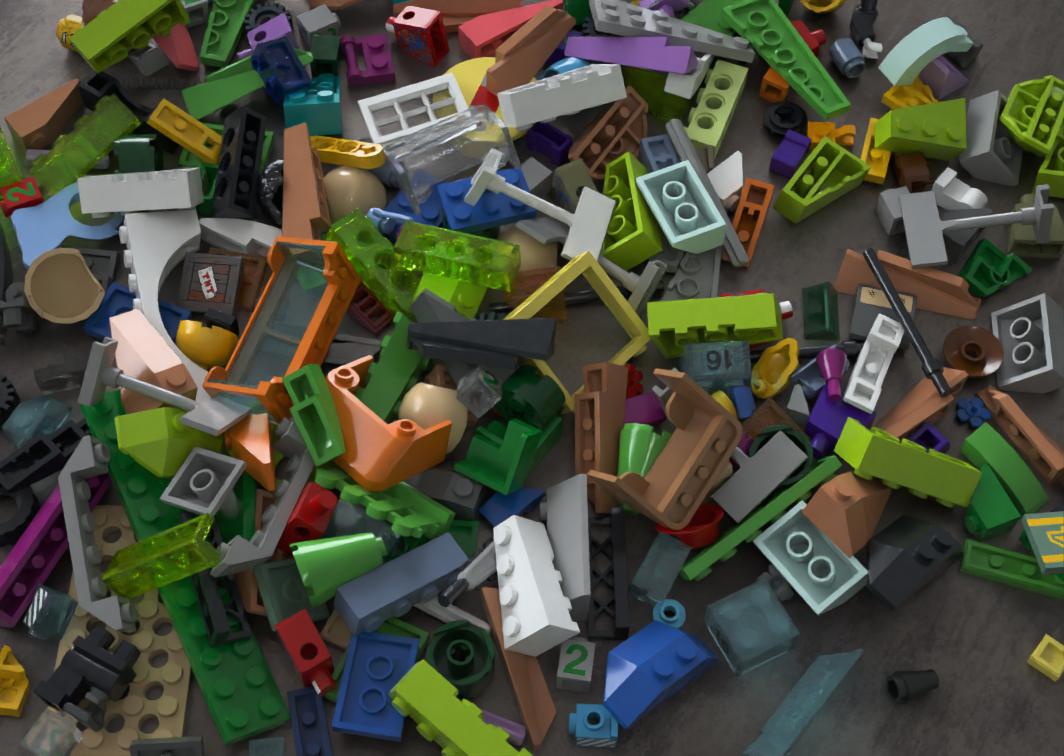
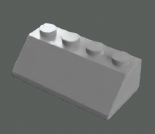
M579 474L547 489L546 501H540V520H546V532L555 556L552 563L554 569L560 571L563 580L560 587L563 596L569 598L572 610L569 612L571 620L587 621L591 596L587 475Z

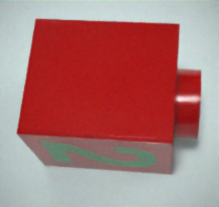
M33 176L0 188L4 200L0 201V206L5 218L11 216L17 209L34 207L44 202Z

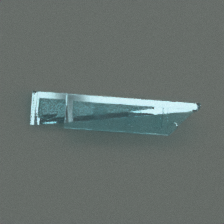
M859 648L849 653L819 655L761 729L760 736L743 751L741 756L788 755L861 659L864 650Z

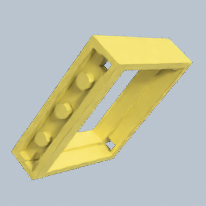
M590 251L575 256L503 319H530L582 273L632 339L608 361L609 363L622 366L627 365L626 361L631 357L639 356L647 349L646 343L651 339L648 334V328ZM526 358L522 365H531L538 368L535 372L541 377H544L546 374L549 375L563 391L566 401L563 404L565 408L561 414L568 412L575 414L574 395L585 393L584 384L570 395L543 360Z

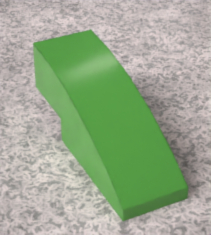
M308 364L282 378L294 404L289 409L316 467L346 453L337 410L319 364Z
M987 422L965 439L959 452L979 469L985 464L990 466L1017 511L1022 516L1024 514L1037 513L1048 503L1049 497L1027 464Z

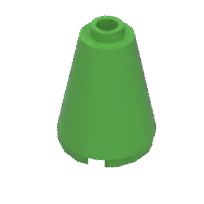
M638 423L624 424L620 431L617 477L626 472H633L645 478L672 434L663 430L661 436L652 432L653 427ZM616 499V503L624 507L625 513L631 515L639 514L636 510Z
M372 532L296 542L290 545L312 608L318 607L334 597L338 587L384 564L382 557L388 555L381 536L375 538Z

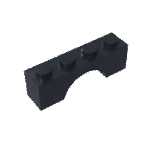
M93 71L78 85L87 109L100 116L119 114L123 128L134 134H158L160 140H155L156 146L162 147L163 150L171 154L179 146L178 143L147 124L149 117L155 109L148 108L132 98L122 87L118 79L103 71L99 73Z

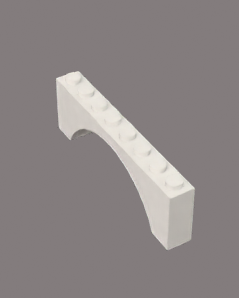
M193 209L125 214L124 226H119V236L121 244H126L127 250H124L125 267L131 268L132 273L128 274L129 290L136 294V299H133V310L138 308L184 363L198 387L195 401L204 404L212 399L202 387L205 377L209 372L192 362L174 344L163 325L158 307V295L166 277L185 258L186 252L194 253L199 250L201 230L197 211ZM235 395L233 401L238 403L237 395Z

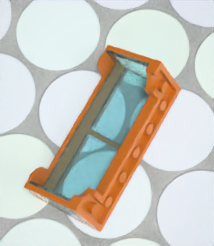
M276 237L267 254V261L273 273L226 368L215 366L205 377L202 387L211 398L218 395L252 408L250 415L268 413L270 424L278 426L285 417L290 419L293 416L289 408L293 407L294 404L282 378L308 364H319L321 367L361 281V277L338 242Z

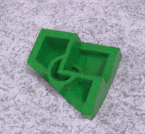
M984 238L978 241L959 272L958 277L964 278L969 284L968 292L970 294L985 297L1018 278L1031 273L1032 268L1014 253L1006 256Z

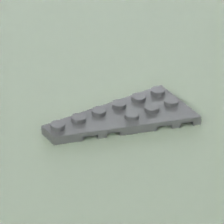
M588 0L597 31L625 37H667L671 46H692L693 51L749 63L753 61L755 52L749 45V41L745 38L731 37L670 17L663 11H652L621 0Z

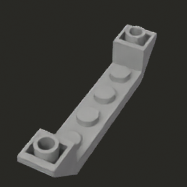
M293 416L290 419L285 417L275 430V434L278 437L273 448L289 457L290 460L284 470L288 473L285 480L282 479L273 492V496L276 497L273 505L270 504L261 517L260 521L264 524L261 530L256 531L250 542L236 535L227 544L222 542L212 557V560L216 563L210 574L214 577L253 569V567L264 563L270 558L278 544L315 464Z
M87 435L82 438L58 476L78 603L81 608L115 630L133 633L136 632L135 622L138 616L136 607L131 602V599L118 595L109 598L104 597L107 594V587L100 574L101 552L95 544L94 531L96 530V522L94 516L90 513L88 500L91 498V492L85 479L109 472L107 462L110 460V453L103 441Z

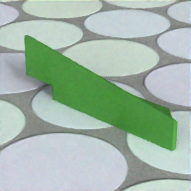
M278 42L206 76L208 82L181 90L190 116L199 120L314 61L311 52H304L291 47L289 44Z

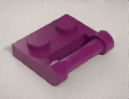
M387 33L357 38L346 35L341 38L342 50L345 53L348 68L346 73L348 84L356 86L396 80ZM355 51H363L366 71L358 69Z

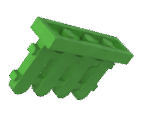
M338 465L335 466V469L325 470L322 467L317 468L315 473V482L318 485L328 489H338L341 491L340 498L350 504L364 505L367 507L365 513L369 517L376 520H388L393 523L391 529L402 536L421 538L423 534L433 540L448 532L456 514L403 481L386 490L373 492L364 489Z

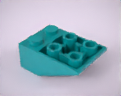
M327 73L318 75V78H307L306 76L298 75L291 77V80H286L283 104L286 129L306 122L309 128V136L343 134L340 76L334 77L333 74Z

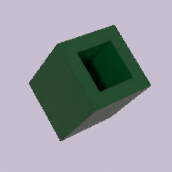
M314 35L311 46L314 61L310 63L312 77H318V75L327 73L333 74L334 77L339 76L343 56L341 37Z

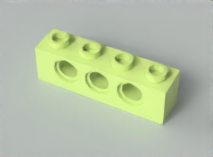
M719 59L714 69L709 68L704 82L706 88H700L696 100L698 106L697 108L692 107L688 117L689 127L684 126L694 149H707V146H713L714 160L745 88L749 69Z

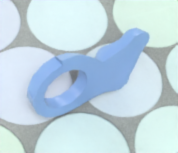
M78 182L66 186L42 204L15 210L11 215V221L16 232L18 246L23 253V265L28 270L31 263L41 254L60 248L69 235L92 242L104 241L119 234V226H123L125 216H121V212H114V217L108 223L101 226H88L75 220L70 214V207L80 200Z

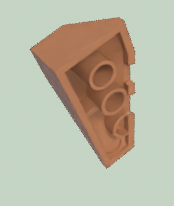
M854 470L838 475L822 485L803 509L802 513L844 554L851 558L866 547L867 542L872 538L893 488L883 484L881 478L873 476L872 480H867L856 475Z

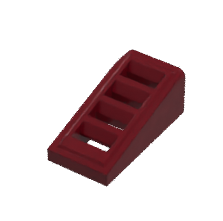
M362 280L346 311L375 336L389 326L396 315ZM360 298H363L360 303L355 304ZM372 305L373 307L364 314L363 312ZM379 312L383 314L375 322L371 321Z

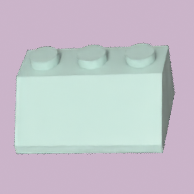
M689 160L636 178L640 191L673 248L699 254L724 245L726 223Z
M802 500L754 539L753 543L819 616L850 599L867 584L869 575L868 571L854 556L849 558L802 513L807 505Z

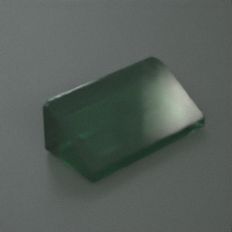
M831 282L802 288L804 338L807 340H840L838 294Z

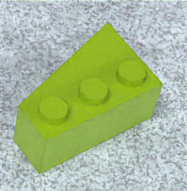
M965 98L890 110L875 122V149L903 154L922 152L924 157L945 161L952 160L967 149Z
M824 136L782 189L772 208L796 224L860 186L870 171L871 166Z

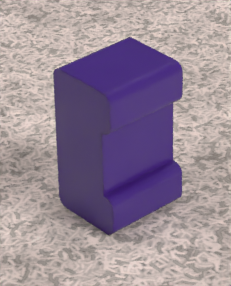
M535 122L533 127L527 131V149L532 152H540L550 158L551 163L557 167L562 166L567 161L569 148L572 145V137L547 122Z
M789 129L771 158L769 170L791 179L808 154L812 139Z

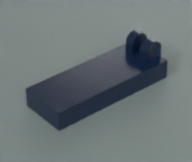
M314 686L288 691L287 697L296 755L333 756L323 696L318 695Z

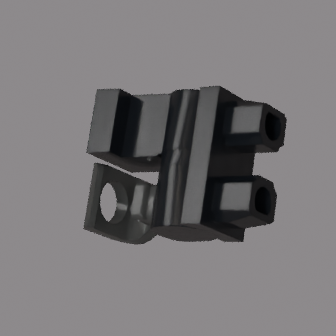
M97 626L86 639L79 635L72 643L74 646L66 652L61 664L48 681L41 680L33 692L49 707L98 732L104 727V716L107 709L105 702L107 700L117 702L125 692L128 684L133 682L137 674L132 667L135 665L141 652L135 645L126 640H122L113 654L108 652L107 650L114 642L115 637L109 631ZM85 698L89 704L86 708L80 709L77 706Z

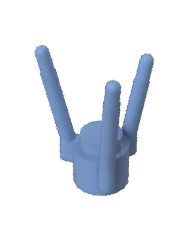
M376 207L371 208L365 217V227L371 230L369 237L378 240L407 267H411L412 263L382 235L390 234L395 225L415 226L421 228L423 233L427 231L426 227L412 223V217L383 211Z

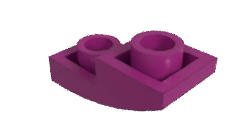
M654 392L625 400L624 424L638 423L655 426L662 424L667 419Z

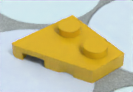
M918 75L911 85L891 87L883 94L881 102L894 110L936 103L938 100L933 97L932 90L928 84L924 85Z

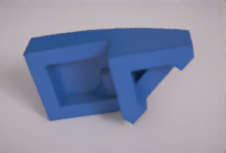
M741 386L730 390L738 420L749 418L752 414L756 413L750 386Z
M522 488L506 496L497 491L478 511L495 527L513 515L521 516L524 511L529 513L546 496V493L542 489Z

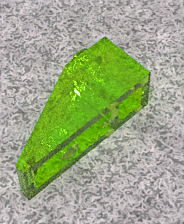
M620 65L624 86L631 85L648 104V113L665 123L670 122L672 119H679L683 123L692 104L693 96L687 99L664 91L667 81L665 76L637 67Z

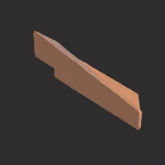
M411 0L394 4L393 16L397 17L408 6L439 11L442 15L445 32L451 33L459 32L458 27L480 15L522 7L521 0Z
M545 6L496 49L495 64L486 70V90L498 97L497 93L529 84L576 24L575 18L561 9L557 10L552 6Z
M305 122L289 127L284 131L282 237L321 240L320 232L332 228L320 155L316 147H311L309 128ZM291 243L301 257L324 258L322 254L323 246Z
M847 249L833 290L856 296L858 284L881 288L864 256ZM878 250L877 257L896 291L917 296L916 309L975 320L981 299L970 295L968 292L969 284L964 278L932 267L912 269L910 260Z
M609 362L582 366L585 393L574 395L575 476L579 474L587 475L591 469L617 477L620 431L624 425L628 369L626 366ZM587 475V497L596 506L594 510L597 513L610 514L611 507H617L616 498Z
M942 367L944 369L942 374L952 390L949 396L940 397L932 380L925 377L873 427L884 430L886 433L898 438L901 444L903 438L908 439L927 421L932 425L948 414L955 400L953 396L962 390L968 374L964 370Z
M991 384L976 392L975 397L984 402L985 409L991 412L994 420L1044 481L1050 485L1059 480L1064 486V448L1026 415L1009 394L1002 393L995 385Z
M481 588V603L491 627L497 653L523 726L527 729V737L533 754L539 753L541 744L556 718V709L537 658L504 648L499 588Z

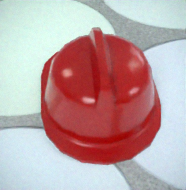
M700 504L688 525L683 529L673 530L659 523H656L655 528L662 533L675 534L682 548L694 552L704 546H708L717 539L719 521L724 516V510L715 504Z

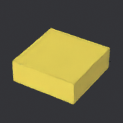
M1046 634L1027 663L1056 682L1064 672V645Z

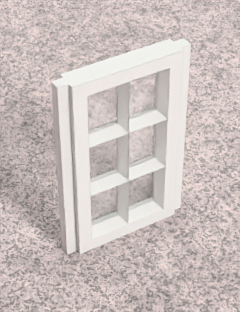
M453 73L358 101L373 144L381 145L383 152L473 125L470 111Z

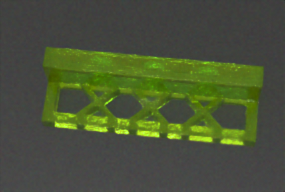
M206 513L116 551L101 581L118 596L131 599L217 565L221 554L205 540L215 519L209 513Z

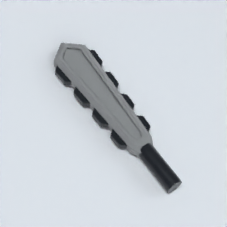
M489 538L482 545L483 550L478 549L471 555L472 561L467 560L460 566L461 572L458 574L457 581L438 596V602L441 606L448 607L465 591L472 589L478 591L486 585V580L490 582L498 576L494 538Z

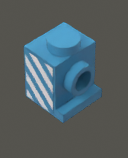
M577 704L576 713H569L568 734H575V746L616 748L618 721L603 705ZM587 720H599L600 723L591 725Z

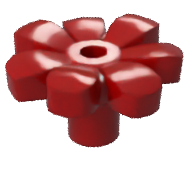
M632 364L624 365L628 369L626 399L643 393V385L638 383L643 379L641 370L635 371V367Z

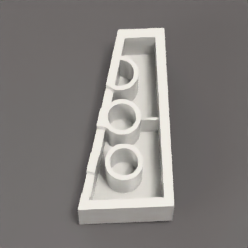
M591 64L497 93L504 125L516 127V131L533 127L532 123L551 122L556 120L557 116L576 114L583 109L598 107L605 103L627 98L620 64Z
M200 168L85 176L77 179L82 214L92 213V218L109 217L110 212H121V216H125V214L139 213L138 211L149 210V212L167 211V209L176 208L178 210L196 209V205L204 202Z
M513 515L495 526L493 532L504 648L536 657L580 633L577 622L571 620L569 612L572 610L569 598L563 596L560 587L563 580L560 571L554 569L552 561L555 556L544 524Z

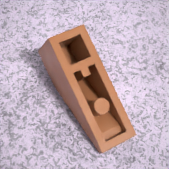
M77 78L4 117L12 137L26 153L28 149H42L52 143L84 101L78 87L80 81Z

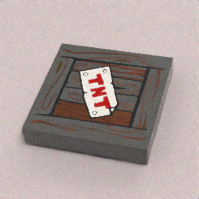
M186 252L177 306L192 313L205 314L208 308H212L236 316L245 259L242 257Z

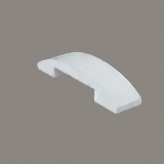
M880 313L878 314L856 361L844 393L843 401L872 414L881 393V385L892 357L899 347L904 334V329L899 322Z

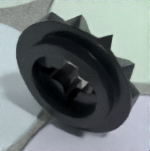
M781 101L771 104L766 109L763 120H765V128L771 129L772 135L778 133L784 139L789 129L797 133H803L808 118L806 112L799 105ZM791 117L790 122L780 123L781 120Z

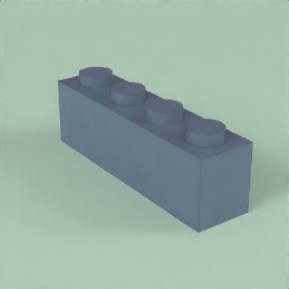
M447 532L338 587L333 606L354 636L364 631L372 632L379 628L385 620L393 616H403L412 606L421 601L427 603L433 600L439 592L457 581L458 574L461 572L460 566L469 558L450 533Z

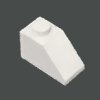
M739 151L735 152L707 174L726 213L728 211L732 212L738 207L742 193V153Z

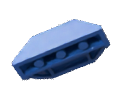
M654 620L608 653L603 706L627 730L716 664L719 658L697 635Z

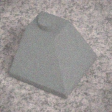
M195 446L159 499L163 503L212 519L247 467V463L243 460Z

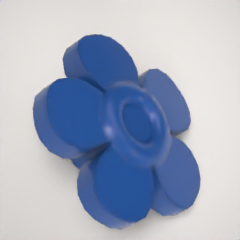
M976 397L971 402L966 398H961L957 402L959 410L956 413V417L961 422H966L969 419V425L973 428H979L983 421H988L991 417V412L988 409L982 408L984 402Z

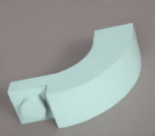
M948 17L937 18L923 24L903 38L890 51L878 68L894 86L911 85L924 67L936 57L947 52H967L973 45V42L967 37L966 30L961 26L955 25Z

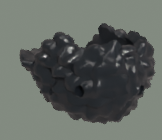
M277 159L268 163L262 169L258 179L256 203L260 205L262 214H265L267 218H271L279 226H282L284 160Z

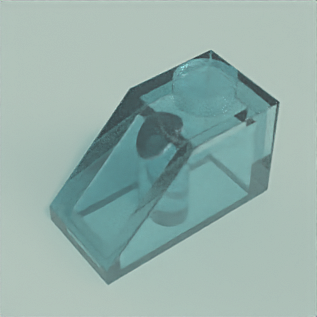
M43 395L20 403L2 426V429L11 446L19 449L41 432L49 436L60 428L73 408L48 395Z

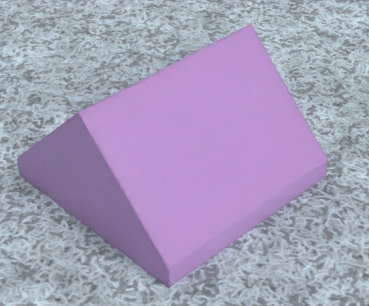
M943 55L932 60L919 75L924 85L928 84L932 90L933 97L937 100L946 97L969 83V80Z

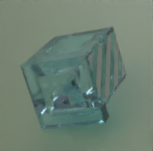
M37 583L35 588L37 592L22 623L30 628L28 633L34 637L48 640L49 636L62 640L76 610L78 601L67 593Z

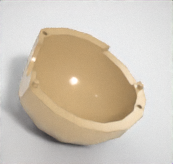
M342 166L331 170L323 178L331 228L333 230L364 220L371 208L376 207L384 210L386 207V190L378 177L367 169Z
M514 225L502 232L492 246L489 259L493 272L501 281L512 287L526 290L540 288L556 274L557 242L543 244Z
M56 248L44 252L31 263L25 275L24 292L29 305L40 317L53 323L72 324L88 318L98 309L105 295L103 287L93 276L85 259L77 249Z
M423 382L417 383L405 394L399 407L398 420H412L424 430L443 421L450 420L452 427L446 454H448L461 441L467 425L468 408L465 395L462 391Z

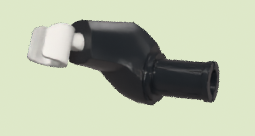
M861 0L860 4L854 7L850 21V31L857 44L863 47V56L878 59L877 52H882L883 48L881 43L873 42L875 33L872 26L879 14L876 9L878 0Z

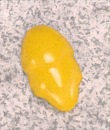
M786 338L776 345L766 348L759 361L754 365L751 372V390L758 398H772L780 394L789 385L791 376L799 367V345L794 338Z

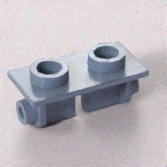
M834 344L830 348L837 349V345ZM816 358L804 367L797 369L791 376L792 391L794 385H801L805 399L815 397L826 384ZM846 359L843 374L847 373L848 367H850L848 359Z

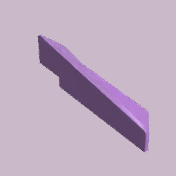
M568 37L564 55L568 57L677 74H687L698 65V60L692 46H671L667 37Z

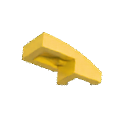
M4 645L0 652V715L20 717L30 690V683L26 677L25 670L17 662L10 647Z

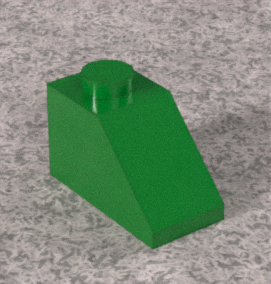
M988 464L982 465L979 470L982 472V476L963 515L966 528L971 534L975 535L978 542H984L1013 530L1021 517Z

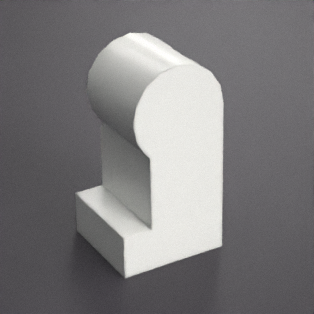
M949 167L933 184L931 191L935 192L937 205L947 211L985 208L988 204V199L981 190L970 188L969 185L957 179V172Z

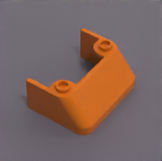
M371 355L331 370L325 380L337 410L346 453L332 460L364 489L379 492L444 462L452 422L446 420L426 430L409 419L398 420L390 424L384 422L355 397L359 387L366 388L365 378L374 360Z

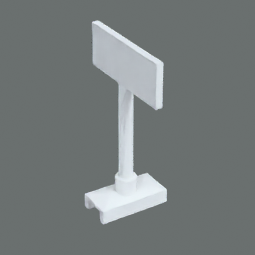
M491 148L470 183L472 187L465 196L464 202L475 206L486 189L496 194L501 192L570 226L561 253L562 257L571 261L575 256L590 251L597 261L616 201L584 186L575 214H572L505 182L506 178L496 174L503 153Z

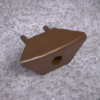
M891 152L892 165L900 187L906 186L910 194L923 192L926 187L925 185L934 184L938 179H930L927 165L933 164L934 161L933 159L925 160L922 152L907 154Z

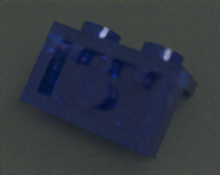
M286 36L257 44L251 56V64L253 69L259 73L264 82L266 92L272 96L275 103L282 102L286 94L310 86L312 80Z

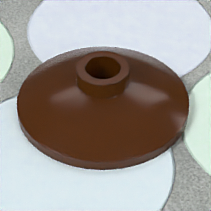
M971 325L953 329L946 336L942 348L948 365L952 369L964 370L968 377L983 378L992 375L999 369L1004 356L1001 343L991 332Z

